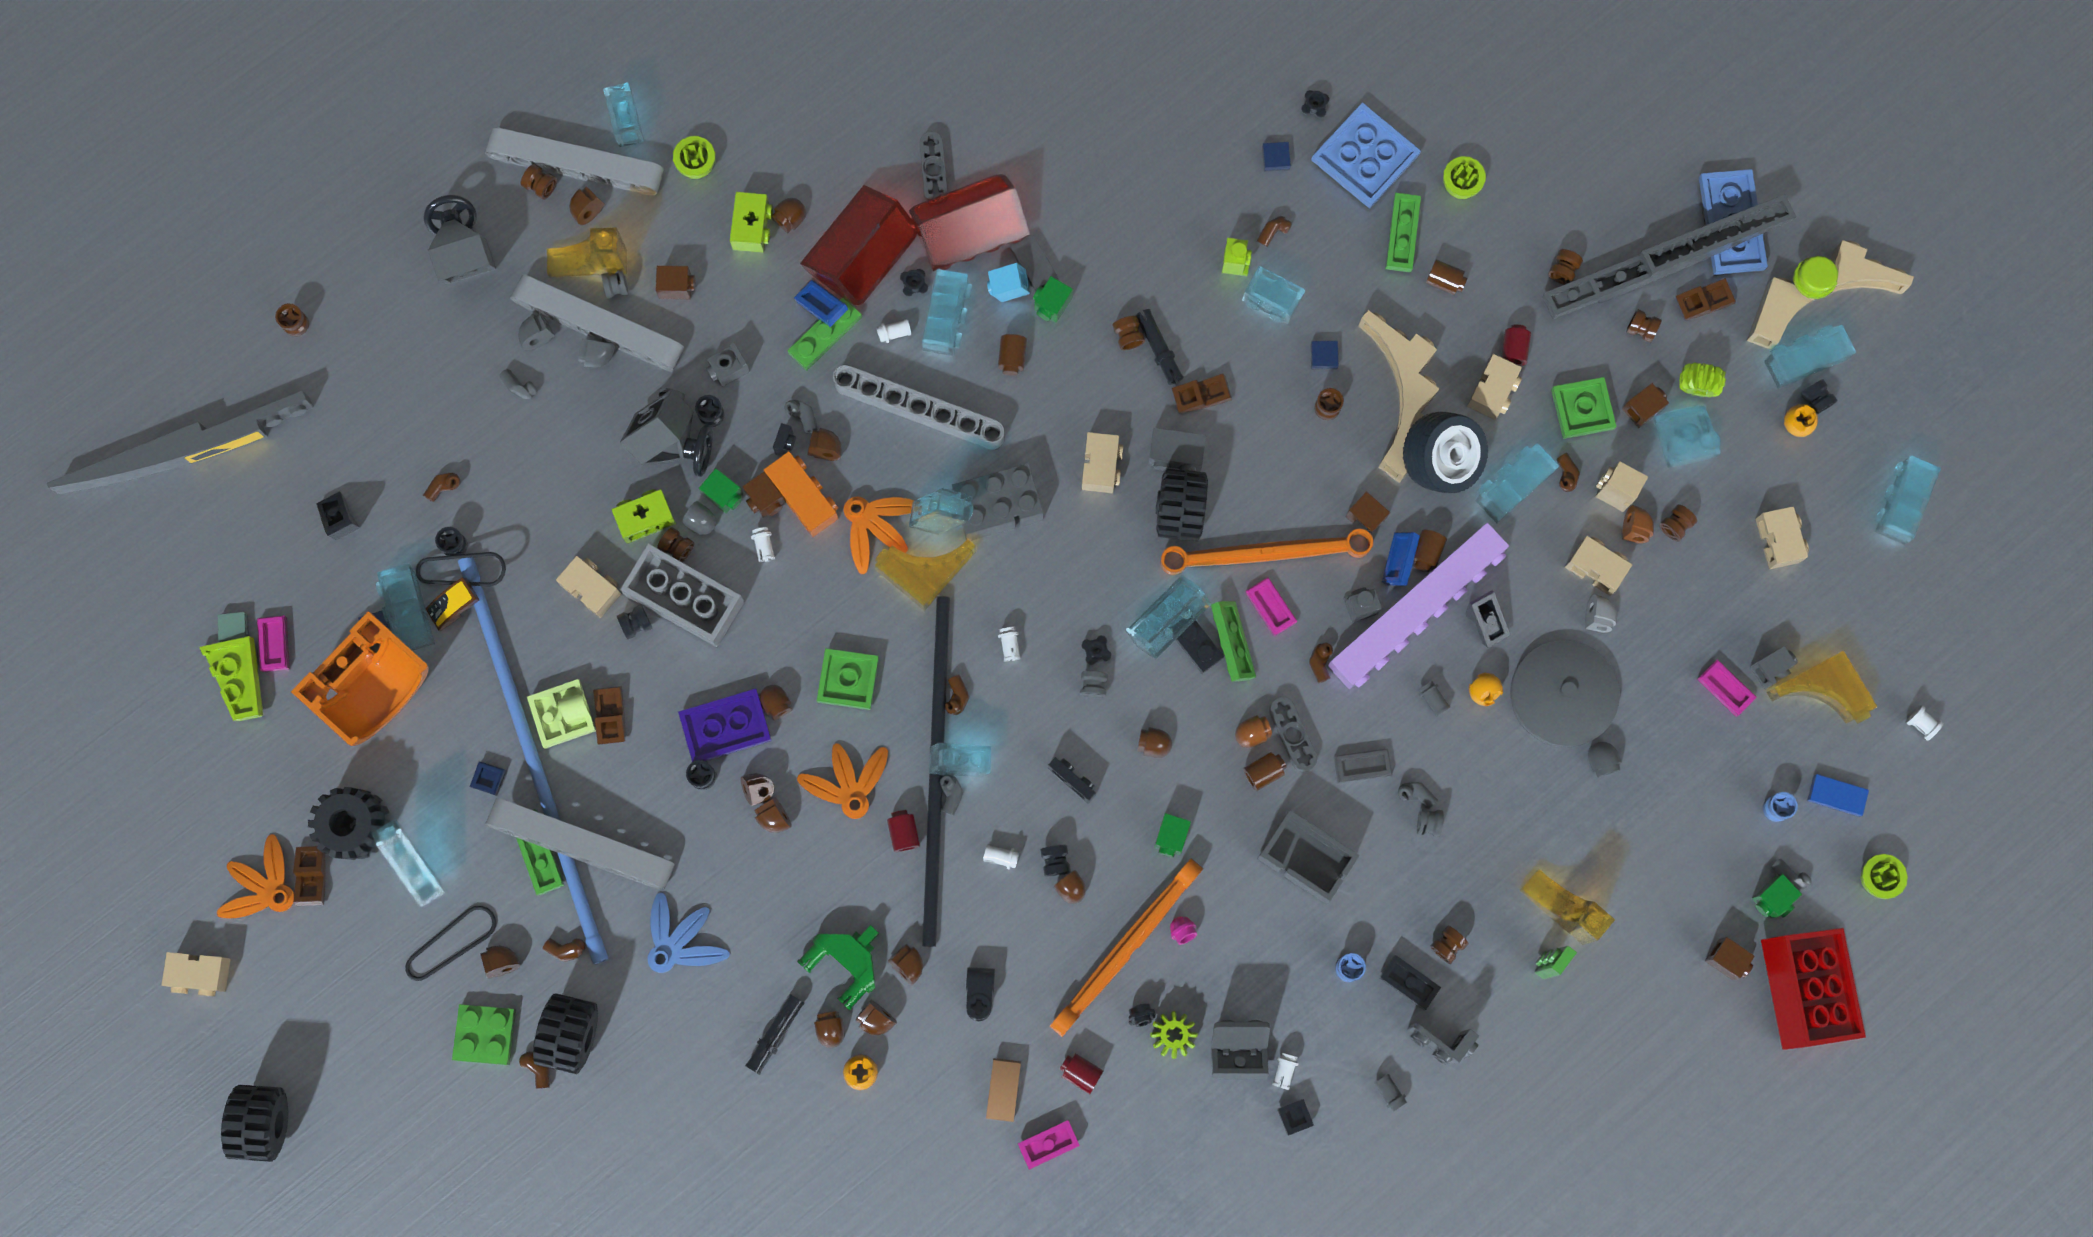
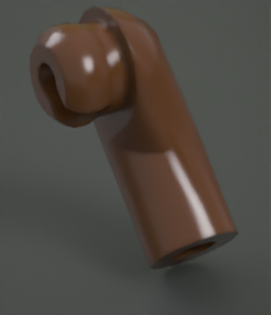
M1284 216L1270 220L1266 223L1257 241L1268 247L1276 232L1288 233L1292 222L1286 220Z
M1565 453L1556 459L1563 469L1559 486L1563 491L1570 492L1577 486L1580 471L1568 453Z
M455 473L436 475L423 496L435 502L440 492L454 490L460 485L459 476Z
M1327 642L1318 644L1309 659V664L1318 683L1325 682L1331 678L1325 665L1333 653V647Z
M960 675L948 679L953 695L950 701L946 703L945 708L949 714L953 715L963 712L969 700V693Z
M549 938L542 949L558 960L566 962L579 958L585 949V943L581 939L576 938L570 943L561 945Z
M529 1051L522 1054L519 1059L520 1066L529 1069L535 1074L536 1089L550 1088L549 1068L534 1064L533 1052Z

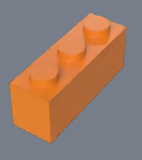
M788 451L766 467L764 472L810 535L815 537L838 520L836 510L839 508L830 496L825 498L820 490L823 487L815 476L809 478L804 471L807 469V466L798 455L794 458Z

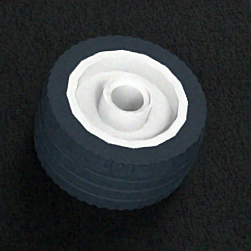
M1432 412L1426 414L1412 425L1405 438L1403 447L1405 469L1415 483L1426 489L1441 493L1465 491L1479 480L1486 467L1488 442L1485 433L1476 421L1461 414L1451 412Z

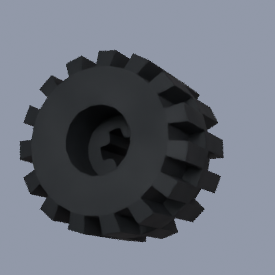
M1165 469L1156 502L1155 514H1157L1156 531L1158 537L1199 541L1203 532L1207 503L1208 478L1206 472Z
M344 787V789L334 788L330 790V795L322 794L318 798L321 803L320 806L313 805L310 813L315 814L314 820H308V827L315 830L314 833L309 834L313 842H319L316 848L323 853H329L328 856L349 860L370 857V852L377 853L382 848L379 842H386L389 837L388 834L384 833L385 827L391 828V820L385 819V815L390 812L387 806L380 804L383 800L377 795H372L370 791L352 787ZM353 820H356V825H353L352 828H350V823H353Z
M553 994L546 1003L537 1026L533 1045L534 1064L577 1075L584 1067L594 1042L598 1023L597 1004L566 995Z
M237 1085L232 1089L224 1108L221 1124L222 1149L227 1159L267 1162L276 1160L284 1144L288 1127V1101L283 1088Z

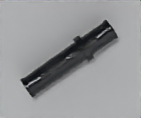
M1145 309L1143 312L1147 318L1146 321L1141 312L1136 314L1139 325L1156 356L1154 360L1157 366L1161 367L1168 385H1173L1176 382L1172 373H1174L1178 382L1184 376L1181 374L1174 360L1175 354L1172 350H1169L1151 310Z
M791 994L789 995V998L775 1017L763 1039L759 1038L757 1041L759 1045L748 1063H746V1067L759 1075L761 1074L771 1055L777 1053L778 1049L776 1048L791 1026L801 1007L805 1004ZM788 1011H790V1013H789L788 1017L786 1018V1020L784 1021L783 1025L781 1026V1028L779 1029V1031L776 1033V1030H777V1028L779 1027V1025H780V1023L782 1022V1020L784 1019L785 1015L787 1014ZM772 1036H774V1039L772 1040L771 1044H770L769 1047L767 1048L766 1052L764 1053V1055L762 1056V1058H760V1055L762 1054L763 1050H764L765 1047L767 1046L768 1042L770 1041V1039L772 1038Z

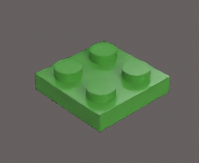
M1604 377L1552 387L1551 391L1563 439L1614 430L1617 427Z
M825 648L817 703L871 710L879 656Z
M459 1004L452 1060L509 1065L516 1009Z

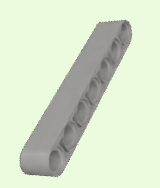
M497 127L492 128L485 154L488 157L498 161L524 167L536 164L543 171L649 195L657 194L664 171L662 166L653 162Z
M527 275L521 276L510 297L512 301L526 309L542 314L551 320L601 342L612 344L621 351L667 371H673L684 349L680 343Z
M848 365L839 366L833 372L835 388L842 395L987 449H998L1004 443V427L997 420ZM843 376H850L852 378L849 384L839 383L840 378ZM867 385L877 387L876 391L871 394L865 393L863 389ZM892 394H898L901 396V399L896 403H891L888 401V397ZM916 403H922L926 406L921 412H915L912 409ZM941 412L950 414V418L946 421H940L936 417ZM966 421H971L975 424V427L971 430H964L961 425ZM991 430H995L1000 434L998 438L993 440L988 439L985 435Z
M496 798L485 823L488 827L659 890H665L675 865L661 857Z

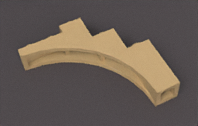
M1842 240L1833 251L1831 260L1838 270L1837 285L1833 292L1853 288H1874L1903 294L1912 284L1914 276L1908 275L1904 270L1889 268L1875 259H1865L1867 249L1860 247L1857 242ZM1773 277L1765 287L1747 341L1772 350L1779 343L1787 324L1794 315L1805 305L1816 299L1807 298L1802 295L1790 280Z
M1368 310L1361 318L1359 327L1375 341L1386 356L1394 373L1399 392L1400 413L1397 431L1392 445L1379 468L1400 483L1407 474L1403 460V447L1407 433L1412 425L1424 416L1422 412L1439 391L1433 379L1420 374L1433 358L1437 349L1434 347V343L1425 336L1420 337L1418 334H1415L1411 341H1409L1404 332L1397 328L1393 329L1386 324V320L1380 314L1372 313Z

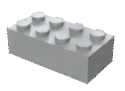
M650 544L646 546L620 589L626 597L715 647H718L744 604L743 598L738 593Z

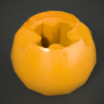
M1797 404L1790 407L1784 417V426L1787 432L1796 437H1805L1812 434L1818 424L1816 411L1806 404ZM1796 418L1804 419L1805 423L1797 422Z
M1481 673L1477 675L1478 678L1472 684H1469V694L1478 705L1490 706L1495 703L1494 700L1500 694H1503V686L1500 679L1494 674Z
M854 1055L844 1065V1080L853 1089H868L877 1080V1065L867 1055ZM859 1064H863V1069L868 1070V1075H864L862 1080L859 1081L858 1076L853 1075V1070L858 1069Z

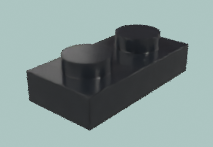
M1192 615L1170 630V634L1202 674L1224 658V655Z
M1055 757L1048 764V769L1087 804L1096 796V792L1093 790L1095 785L1083 776L1080 779L1073 773L1075 768L1063 758L1060 761Z
M1394 955L1379 979L1423 1010H1427L1441 989L1439 985L1397 955Z

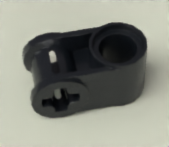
M967 967L966 1008L968 1016L973 1021H984L991 1013L995 969ZM977 1001H981L982 1006L987 1007L986 1010H982L981 1015H976L975 1010L971 1009V1006H976Z

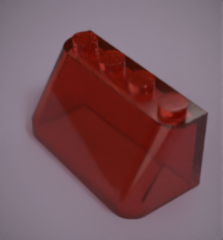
M1003 174L990 176L913 206L909 210L912 222L933 272L936 270H947L952 264L960 261H970L978 254L994 252L1004 244L1020 242L1025 236L1030 235L1016 188L1007 176Z
M863 185L800 264L810 275L846 301L854 305H861L915 240L917 226L897 199Z

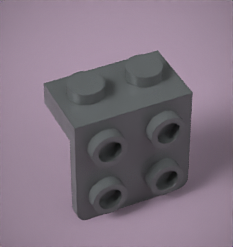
M1223 1020L1216 1022L1213 1028L1211 1044L1212 1079H1268L1267 1046L1270 1024L1260 1020H1251L1249 1022Z
M1418 1023L1410 1025L1407 1029L1412 1033L1410 1039L1421 1047L1425 1045L1434 1051L1432 1056L1444 1065L1446 1063H1460L1463 1058H1469L1479 1045L1476 1043L1479 1035L1472 1029L1461 1031L1450 1047Z

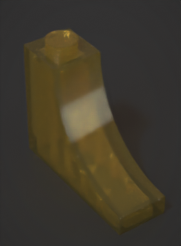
M617 227L590 228V236L578 244L547 249V274L549 277L601 275L606 272L614 274L620 269H623L624 274H627V249Z
M967 539L952 552L936 557L912 556L892 545L888 550L883 549L875 559L877 562L875 568L879 574L925 611L976 553V545Z
M1844 651L1767 692L1772 702L1788 696H1806L1817 699L1834 709L1845 723L1855 720L1858 724L1870 718L1871 714L1869 711L1877 708L1876 703Z
M1537 870L1520 890L1582 945L1598 941L1615 921L1596 902L1587 901L1572 894L1554 882L1541 870Z

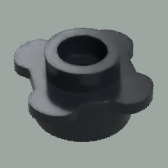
M1307 91L1305 93V104L1301 108L1304 114H1315L1319 118L1326 115V104L1330 100L1329 96L1320 91Z
M917 269L901 273L900 280L904 284V295L912 296L913 293L920 292L924 294L928 291V285L924 281V270Z
M1100 635L1097 639H1085L1082 642L1081 646L1086 652L1087 657L1085 660L1087 664L1094 665L1102 660H1110L1111 652L1107 649V638ZM1098 648L1099 652H1094V649Z
M1140 1004L1129 1010V1025L1143 1027L1155 1019V1009H1151L1150 1004Z

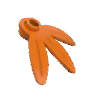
M858 496L847 500L844 505V514L852 522L850 547L855 566L860 574H865L869 565L870 546L867 529L888 547L898 552L906 553L908 546L902 536L893 526L878 516H899L915 513L922 508L919 502L902 497L883 498L870 503ZM855 505L861 506V510L857 513L852 512V508Z
M836 743L832 747V764L841 788L821 777L809 774H799L797 781L814 796L828 802L842 804V810L847 817L859 819L868 811L869 802L866 796L877 784L884 771L888 749L881 747L870 757L861 772L858 782H856L854 769L848 754L840 744ZM858 800L860 808L852 810L850 808L851 801Z
M274 834L266 838L264 846V866L268 879L242 863L233 861L227 863V869L231 876L243 887L257 893V895L240 897L224 904L217 910L218 917L240 918L262 911L267 907L276 912H284L292 907L294 904V892L289 886L284 885V856L281 845ZM278 893L284 895L282 903H277L275 900Z

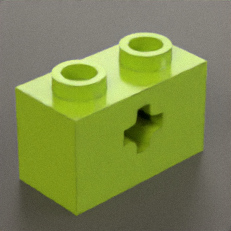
M736 192L730 243L733 250L764 253V246L769 244L770 229L767 228V221L772 220L773 204H769L767 194Z
M656 489L648 490L641 495L642 497L633 501L631 499L623 500L616 505V508L611 509L622 538L627 544L676 525L667 499L661 489L658 491ZM642 510H645V512H646V513H645L646 517L643 518V519H641V517H640V516H641V513H640V512H641Z

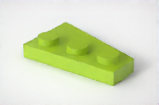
M248 636L199 647L202 655L207 658L212 676L216 678L221 688L220 693L232 719L239 722L262 717L263 709L254 638Z

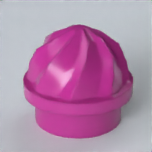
M1176 917L1170 924L1171 938L1176 940L1179 945L1190 942L1197 936L1196 924L1188 917Z

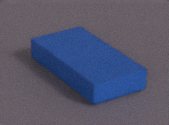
M813 280L794 297L798 304L829 327L848 310L845 303Z
M1394 532L1382 583L1386 585L1407 586L1420 535L1415 532Z
M1816 774L1813 776L1807 801L1861 817L1864 813L1869 790Z

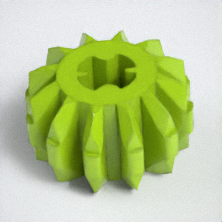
M1696 362L1686 364L1682 369V373H1680L1679 388L1685 393L1692 394V396L1717 397L1722 393L1723 387H1725L1726 372L1720 367L1713 366V364L1708 365Z
M1172 1011L1170 1015L1171 1021L1163 1013L1160 1015V1018L1164 1025L1156 1021L1153 1022L1152 1025L1159 1029L1160 1032H1151L1150 1037L1160 1038V1041L1155 1042L1153 1047L1158 1048L1163 1044L1165 1047L1160 1053L1162 1056H1165L1168 1050L1171 1049V1058L1176 1059L1177 1049H1179L1183 1056L1187 1055L1184 1044L1192 1049L1195 1047V1044L1189 1041L1188 1037L1195 1038L1198 1034L1197 1032L1188 1033V1029L1192 1028L1195 1023L1192 1021L1184 1025L1183 1023L1187 1018L1186 1014H1182L1179 1021H1176V1011ZM1179 1029L1178 1035L1181 1034L1180 1040L1175 1039L1173 1042H1170L1167 1039L1170 1037V1035H1166L1167 1030Z

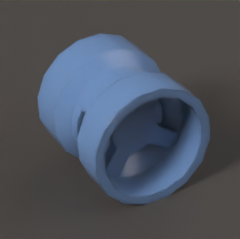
M1780 792L1770 796L1763 804L1764 815L1773 822H1780L1791 818L1798 809L1795 797L1788 792Z
M1349 953L1338 959L1335 964V971L1337 976L1344 982H1353L1359 980L1364 975L1366 964L1358 954Z

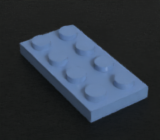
M1752 169L1702 173L1699 176L1706 225L1758 205ZM1763 234L1712 256L1713 274L1766 270L1768 265Z

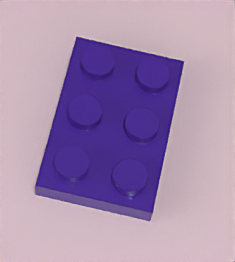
M757 689L678 712L692 762L696 760H711L772 741Z

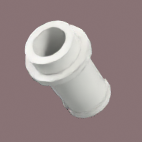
M907 319L887 325L881 323V326L877 327L880 342L885 341L886 344L889 343V340L911 335Z
M768 527L752 530L753 535L751 539L755 541L758 562L775 559L770 540L772 533L768 531Z
M1015 627L999 629L1000 634L998 638H1001L1004 662L1021 659L1017 642L1019 632H1016Z
M987 844L984 862L1004 865L1010 870L1011 867L1016 868L1019 852L1014 851L1015 848L1007 850Z
M1281 1053V1057H1277L1279 1064L1272 1085L1281 1086V1088L1287 1090L1290 1089L1295 1066L1299 1065V1063H1296L1298 1057L1286 1053Z

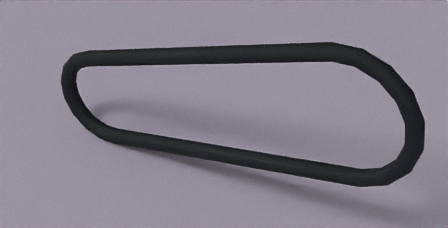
M494 552L427 557L420 560L417 564L416 576L419 581L425 584L452 585L456 581L423 579L420 575L421 565L427 561L494 556L499 559L502 566L499 578L490 583L469 582L471 586L490 587L502 581L505 576L506 565L503 558Z
M474 906L466 910L407 960L405 965L407 976L412 980L422 981L489 938L496 927V918L493 912L484 906ZM483 910L490 915L492 926L486 935L421 977L411 974L409 970L410 963L470 912Z

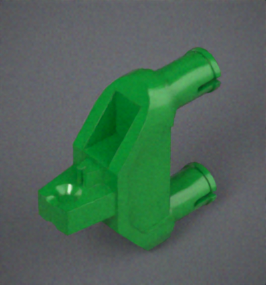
M870 925L861 935L857 931L852 936L848 934H817L812 941L814 944L797 962L802 967L808 962L804 969L811 973L812 969L825 955L834 957L854 976V982L837 998L844 1004L852 996L844 1005L851 1011L852 1007L866 992L870 993V991L872 992L875 989L871 954L874 947L871 943L879 935V932Z

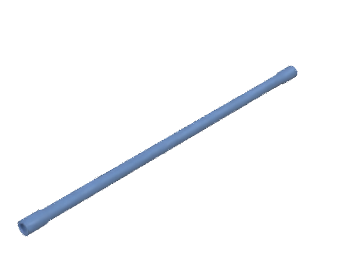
M474 557L459 559L458 564L462 576L467 578L468 582H480V575ZM472 586L480 601L474 604L543 813L560 820L482 586ZM557 853L586 938L585 942L592 963L594 965L604 962L609 958L602 937L598 933L574 858Z

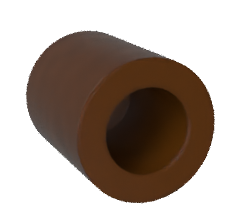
M1436 259L1426 284L1455 295L1456 291L1462 292L1468 278L1463 276L1464 270Z
M1016 334L1001 336L998 368L1003 371V374L1016 376L1018 372L1024 370L1027 339L1024 336Z
M1422 530L1413 561L1414 567L1423 572L1436 569L1447 538L1432 530Z
M1270 752L1245 766L1243 771L1253 789L1258 791L1285 775L1284 769L1287 767L1279 754L1275 756Z

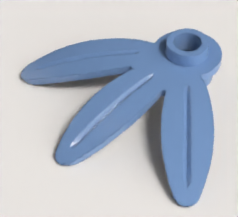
M664 893L656 895L650 916L651 934L655 947L648 954V964L653 971L665 973L671 970L674 964L705 966L729 958V951L718 947L697 946L682 949L696 936L704 925L710 912L709 908L703 907L691 913L676 927L669 937L670 912L668 902ZM661 953L666 958L663 964L657 962V956Z

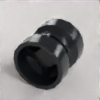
M1824 379L1819 380L1801 392L1804 400L1810 402L1811 407L1817 414L1828 409L1838 401L1834 394L1828 392V385Z
M704 395L696 402L695 411L703 425L716 427L721 424L725 414L718 398L713 395Z
M444 527L435 537L436 546L446 556L466 553L468 542L456 528Z
M642 605L634 607L630 613L623 612L616 615L627 639L635 637L637 632H646L653 629Z
M696 760L687 767L686 778L694 788L707 790L714 785L716 772L708 762Z
M1056 845L1040 849L1041 857L1045 860L1043 868L1044 877L1071 873L1070 864L1066 860L1068 854L1067 845Z

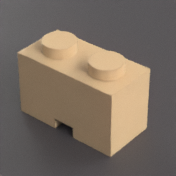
M1493 354L1480 378L1484 382H1479L1467 407L1496 420L1500 413L1505 414L1512 401L1508 399L1511 390L1516 392L1522 380V377L1518 376L1522 367Z
M1087 433L1085 460H1090V463H1084L1081 490L1113 493L1114 485L1119 486L1121 470L1116 469V461L1122 460L1123 444H1118V435Z
M1619 461L1614 468L1609 466L1605 474H1602L1596 484L1599 491L1595 497L1624 512L1637 499L1648 476Z
M1794 506L1765 512L1755 519L1760 538H1766L1768 548H1765L1764 552L1769 569L1798 564L1808 558V543L1802 537L1800 530L1802 527L1801 518L1795 512Z
M1586 536L1575 550L1565 568L1582 579L1587 575L1594 580L1592 584L1594 587L1611 596L1620 586L1632 564L1628 562V558L1625 555L1607 549L1605 544L1598 538Z
M576 556L558 576L556 581L576 599L581 595L580 601L601 619L622 595L617 589L619 584L608 574L603 578L596 571L599 567L588 558L583 561Z
M167 952L161 986L171 987V993L188 994V989H198V995L215 996L216 991L226 992L231 959L200 955L199 961H197L198 956Z

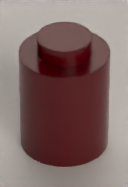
M1519 324L1511 325V328H1507L1504 334L1501 358L1518 366H1524L1528 361L1531 332L1527 330L1526 326Z
M907 810L891 813L892 818L887 819L893 851L903 852L920 847L914 814H908Z
M1076 1053L1073 1058L1067 1055L1060 1067V1070L1064 1072L1061 1076L1063 1079L1089 1095L1104 1070Z

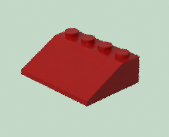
M1844 928L1785 935L1761 940L1782 1050L1866 1038Z

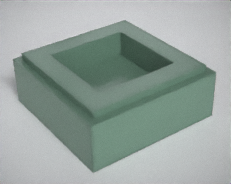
M239 612L217 615L218 641L225 642L248 637L247 613Z

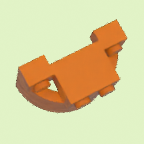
M369 611L349 631L351 632L349 636L313 673L309 672L291 691L350 746H356L365 742L384 728L413 698L426 679L429 670L428 665ZM379 643L381 645L376 653L370 647ZM330 688L338 693L327 700L326 695Z

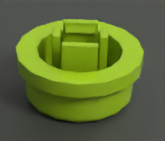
M689 136L682 139L673 151V161L676 169L682 175L691 179H700L707 176L715 164L716 154L712 144L700 136Z
M1460 156L1454 158L1447 164L1443 172V182L1447 192L1457 199H1467L1475 196L1482 190L1486 181V173L1483 166L1471 157Z
M1817 255L1806 258L1797 265L1793 281L1796 289L1802 295L1811 299H1821L1828 296L1835 289L1838 280V270L1832 260L1825 256Z
M1880 854L1871 857L1865 862L1861 870L1860 879L1862 886L1868 893L1876 898L1889 899L1903 892L1907 885L1908 875L1905 866L1899 859L1892 855Z

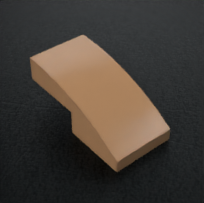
M993 1059L986 1119L1014 1122L1021 1061Z

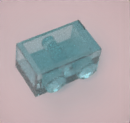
M629 82L603 88L613 133L618 146L624 147L644 142L634 95Z
M1259 266L1244 292L1243 301L1253 310H1262L1268 313L1272 320L1278 323L1285 322L1289 324L1303 299L1305 289Z
M937 743L930 747L929 774L983 777L990 774L991 746Z

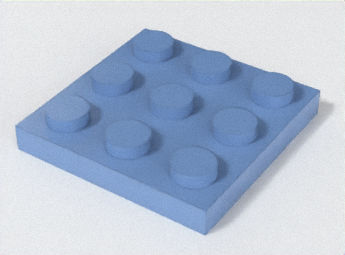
M1362 102L1312 156L1311 160L1370 209L1420 155L1421 150Z

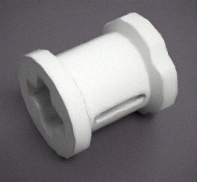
M1921 705L1908 717L1906 723L1909 726L1913 725L1924 734V739L1928 741L1942 728L1944 723L1941 720L1937 721L1925 711L1926 708Z

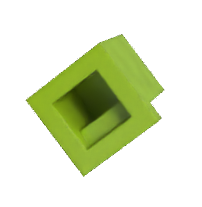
M1227 238L1222 273L1248 276L1252 250L1247 249L1248 240Z

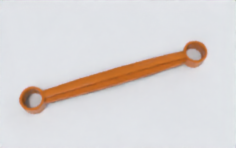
M1355 529L1347 537L1267 542L1185 552L1178 546H1171L1162 553L1160 564L1167 574L1178 575L1186 567L1266 562L1347 552L1355 558H1361L1366 556L1371 550L1373 538L1367 530ZM1355 535L1364 536L1368 541L1366 551L1357 552L1353 550L1349 543L1351 537ZM1170 552L1179 553L1184 563L1178 569H1170L1164 563L1165 556Z
M1192 858L1185 864L1174 880L1144 911L1096 968L1072 1001L1052 1022L1050 1027L1061 1037L1065 1035L1082 1012L1130 960L1132 953L1141 947L1182 893L1204 868Z

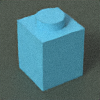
M1018 263L988 271V291L991 296L999 301L1005 302L1031 294L1026 269Z

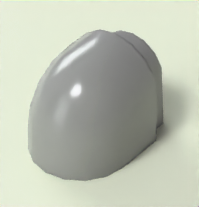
M1592 595L1586 608L1585 629L1604 633L1612 631L1617 621L1616 610L1613 604L1602 596Z

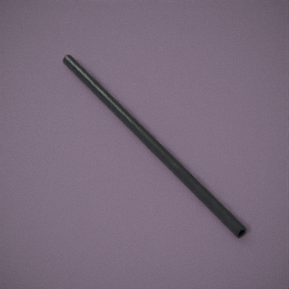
M938 596L936 601L923 947H936L942 809V787L940 780L943 777L950 597Z

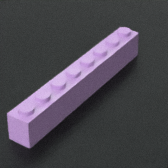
M1486 523L1329 663L1328 667L1349 690L1354 685L1360 688L1371 678L1368 673L1373 668L1379 671L1390 661L1387 656L1395 650L1399 653L1410 643L1407 640L1410 635L1415 633L1418 636L1429 626L1426 621L1433 615L1436 618L1440 617L1449 608L1446 603L1452 598L1456 601L1459 600L1468 591L1466 586L1471 581L1476 584L1487 574L1485 569L1491 563L1497 566L1506 557L1504 552L1509 545Z

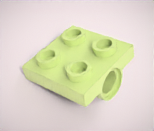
M579 679L527 697L544 749L596 731Z

